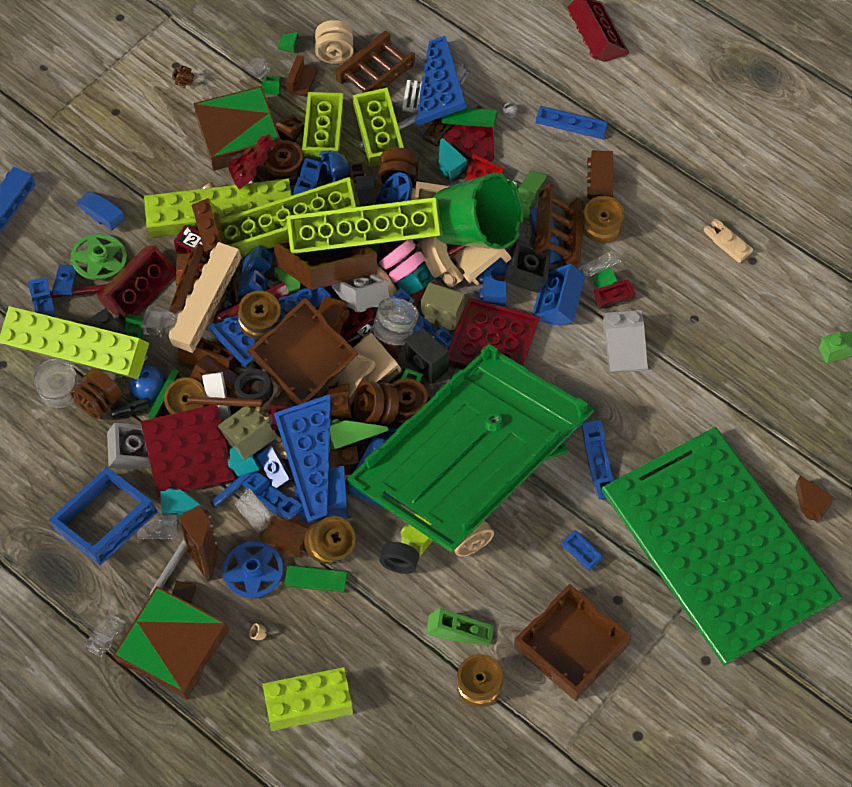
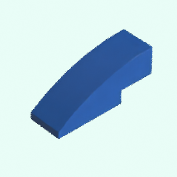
M88 192L76 202V205L100 225L104 224L111 231L125 221L124 214L119 208L95 193Z

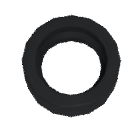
M261 369L246 370L238 376L235 382V391L238 398L263 399V404L269 401L274 391L270 376ZM262 381L265 383L263 390L257 394L249 395L243 392L245 386L251 382Z
M387 542L383 545L379 562L390 571L409 574L416 570L419 553L415 548L405 543Z

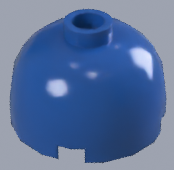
M326 150L319 154V156H322L319 161L323 162L320 179L321 181L325 180L326 184L324 185L347 178L348 171H350V163L341 152Z
M143 365L139 380L129 378V389L132 397L136 401L147 398L149 404L155 403L166 382V377L158 367Z

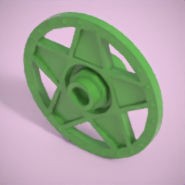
M92 234L80 239L74 245L71 252V262L74 269L81 276L91 280H107L115 277L125 267L127 261V253L123 244L116 238L105 234ZM98 239L108 240L112 243L102 245ZM87 242V250L76 252L82 244ZM120 250L123 256L121 263L114 258ZM76 262L87 264V272L83 271ZM103 269L113 271L108 274L99 275Z

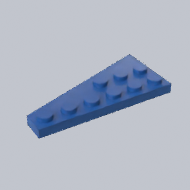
M446 36L429 41L427 64L424 67L425 75L422 78L419 95L420 104H418V115L415 118L417 126L467 108Z
M322 287L314 290L305 288L288 297L279 298L278 302L281 307L280 322L304 298L318 310L324 297L331 298V295ZM238 316L228 317L222 322L208 325V329L245 368L255 361L248 354V349L259 339H252L241 331L238 324Z
M330 394L274 413L309 524L328 517Z

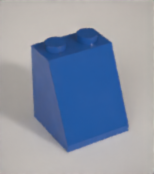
M344 466L329 469L328 517L338 516L348 519ZM294 486L295 498L299 497V503L302 504L297 486ZM303 508L296 515H300L301 522H308Z

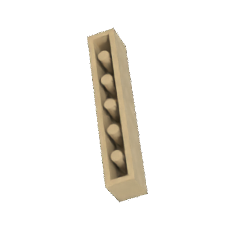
M220 242L212 249L208 263L204 264L200 278L195 281L192 294L187 297L183 311H180L175 327H172L169 332V339L173 346L191 353L194 352L242 258L239 249Z

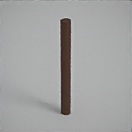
M188 396L187 399L188 404L263 407V399Z

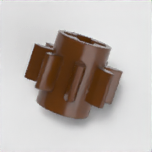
M183 65L180 68H175L172 74V79L175 80L174 84L186 88V85H191L194 80V74L191 73L192 69Z

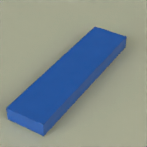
M540 106L535 122L603 140L609 124L606 121Z

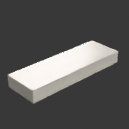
M223 372L204 374L202 376L206 397L228 398ZM218 405L222 423L231 416L230 406Z

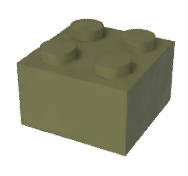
M429 283L421 299V315L431 324L443 326L446 330L456 331L464 310L465 294Z
M244 406L218 425L226 441L244 460L276 438L269 423L254 407Z

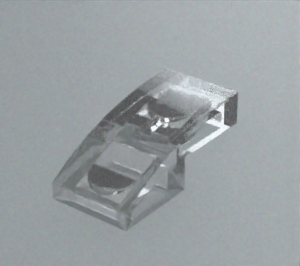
M109 613L93 631L84 648L102 657L112 647L113 640L124 630L126 622Z

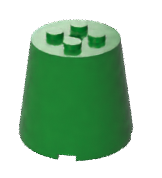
M490 173L438 191L433 197L438 198L443 234V236L436 237L445 244L504 249L511 246L520 234L518 232L519 224L523 223L522 200L512 180L508 181L504 174Z

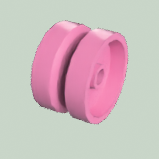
M412 239L403 242L378 262L383 270H388L393 265L396 266L388 275L393 283L408 276L426 259L421 251H417L409 256V253L416 246Z

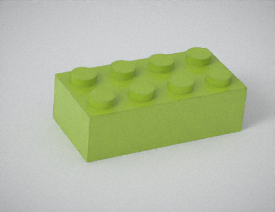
M388 88L353 95V106L369 166H378L380 155L383 151L395 147L404 148Z
M308 92L302 147L303 162L305 158L315 161L321 160L322 156H319L322 151L335 150L340 152L344 116L343 93Z
M344 667L262 684L271 731L353 715Z

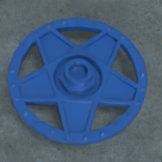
M401 172L389 177L378 194L376 205L403 202L402 200L405 197V201H410L412 196V181L410 177ZM401 177H403L407 183L401 185Z
M247 542L237 546L228 554L223 564V577L226 585L232 592L244 598H259L271 593L278 586L283 575L281 557L274 548L261 542ZM251 547L263 548L255 555L245 550ZM235 555L238 566L227 572L228 565ZM272 555H274L278 562L279 571L268 565ZM244 582L247 593L237 589L231 583ZM261 582H274L267 589L258 592Z

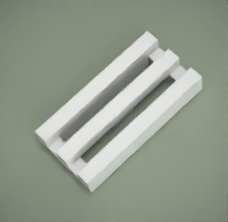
M407 80L402 111L418 113L417 108L413 107L417 88L421 90L422 81L418 83V81L414 80L413 83L411 80ZM410 87H413L410 107H407ZM418 96L417 107L420 104V96Z

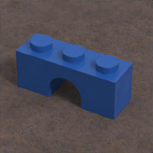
M305 158L293 195L317 188L323 162Z
M258 245L245 256L237 292L241 297L253 291L267 290L269 280L263 274L272 267L274 254L262 245Z
M502 257L484 270L483 273L479 274V283L483 284V289H480V300L506 307V281H496L493 279L495 276H505L506 262Z

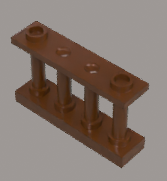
M385 30L335 69L336 81L342 84L346 80H350L362 90V93L386 88L407 70L413 68L415 65V53L411 52L406 57L391 46L390 34ZM383 51H388L400 62L392 66L380 57L379 54ZM374 60L387 72L379 76L366 64ZM362 70L374 82L367 86L353 74Z
M551 183L538 191L535 252L540 253L549 248L563 256V266L569 264L575 266L581 263L583 201L577 198L568 204L553 196V184ZM553 204L565 210V217L552 211ZM552 219L564 225V232L552 226ZM551 234L564 241V248L551 242Z
M200 243L190 252L169 308V312L173 314L184 309L187 294H192L194 290L193 284H191L192 280L195 278L199 279L202 274L197 269L198 264H206L209 261V258L203 254L204 248ZM235 270V272H234V274H233V276H232V278H231L229 284H230L231 281L235 278V276H236V274H237V271H236V270ZM226 295L222 296L208 325L218 323L217 314H219L221 302L225 300Z

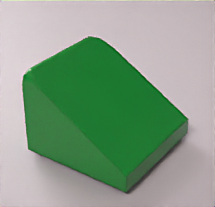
M298 32L282 35L277 49L294 53L299 41Z
M265 75L262 81L264 94L279 95L282 77Z
M611 267L592 277L597 289L617 283L616 276Z
M129 314L125 318L124 326L128 336L142 339L147 318Z
M403 367L400 379L407 378L421 382L422 373Z

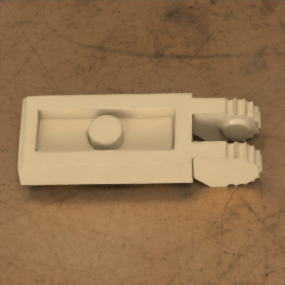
M714 219L711 222L712 226L719 232L718 234L710 226L704 227L705 234L738 263H741L753 252L752 247L727 227H724L721 221Z

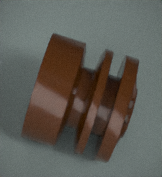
M92 368L84 376V382H78L77 387L71 389L70 395L85 413L95 419H100L103 416V412L106 413L108 411V405H113L122 396V392L106 373L97 368Z

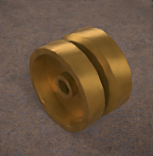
M598 196L586 204L583 231L589 239L597 243H610L621 235L625 215L621 203L613 197Z
M253 291L244 296L238 310V324L241 331L252 339H260L268 331L275 328L280 323L281 307L278 300L266 291Z
M187 377L172 382L164 395L165 406L169 414L208 406L188 404L187 402L188 396L206 397L202 384L193 378Z
M330 516L315 522L308 528L305 533L304 543L306 551L312 559L319 563L328 564L348 556L355 547L356 537L354 529L348 521L342 517Z
M484 654L471 655L466 658L459 666L457 673V688L460 697L464 702L475 707H485L496 702L501 695L503 686L502 668L497 660Z

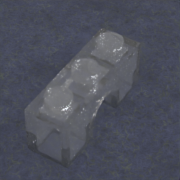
M148 306L141 324L144 334L162 338L167 328L175 327L180 311L173 314L160 306Z

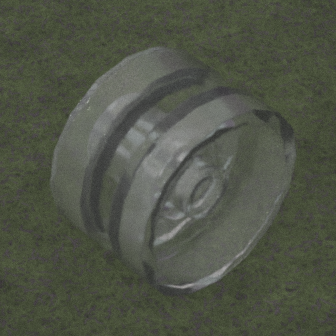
M384 299L378 305L372 330L377 338L387 344L404 345L405 341L414 334L419 312L413 304L404 299Z
M50 359L43 362L34 374V384L41 401L53 408H63L74 402L70 391L73 387H77L76 385L79 380L72 364L63 359Z

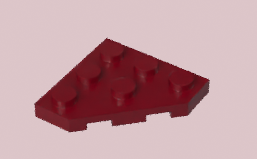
M480 105L476 107L477 109H484ZM455 125L443 136V139L470 161L473 154L490 162L494 160L493 127Z
M270 133L260 137L257 144L253 147H248L240 158H235L230 162L228 169L234 184L239 190L254 179L257 174L255 172L257 167L262 166L268 158L269 148L273 149L276 142Z

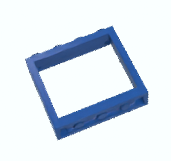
M106 467L56 512L49 521L57 533L101 566L158 511L151 499ZM113 483L140 504L97 544L91 546L66 525Z

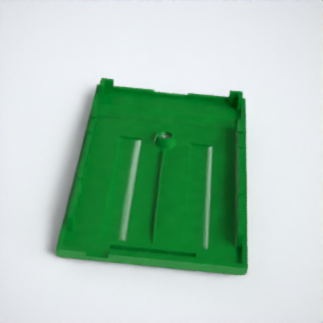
M488 344L477 358L463 371L460 370L450 379L449 384L446 383L415 415L404 422L384 444L373 451L347 480L351 486L448 551L453 552L594 412V409L588 406V403L582 399H576L555 385H551L529 372L528 369L501 354L497 348ZM384 494H388L389 496L400 502L402 505H404L405 507H407L408 509H410L411 511H413L414 513H416L417 515L431 523V525H429L428 523H426L425 521H423L422 519H420L419 517H417L416 515H414L413 513H411L410 511H408L407 509H405L404 507H402L401 505H399L398 503H396Z
M713 427L605 485L601 489L604 496L723 666L728 665L842 599L835 586L717 427ZM692 452V454L686 456L685 458L673 463L672 465L660 470L659 472L647 477L642 481L640 480L644 476L658 470L659 468L671 463L672 461L684 456L685 454Z

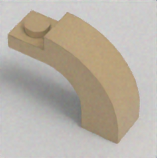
M436 236L423 238L422 253L426 257L425 263L433 277L439 276L448 288L461 282L464 276L451 261L447 252V244L441 242Z

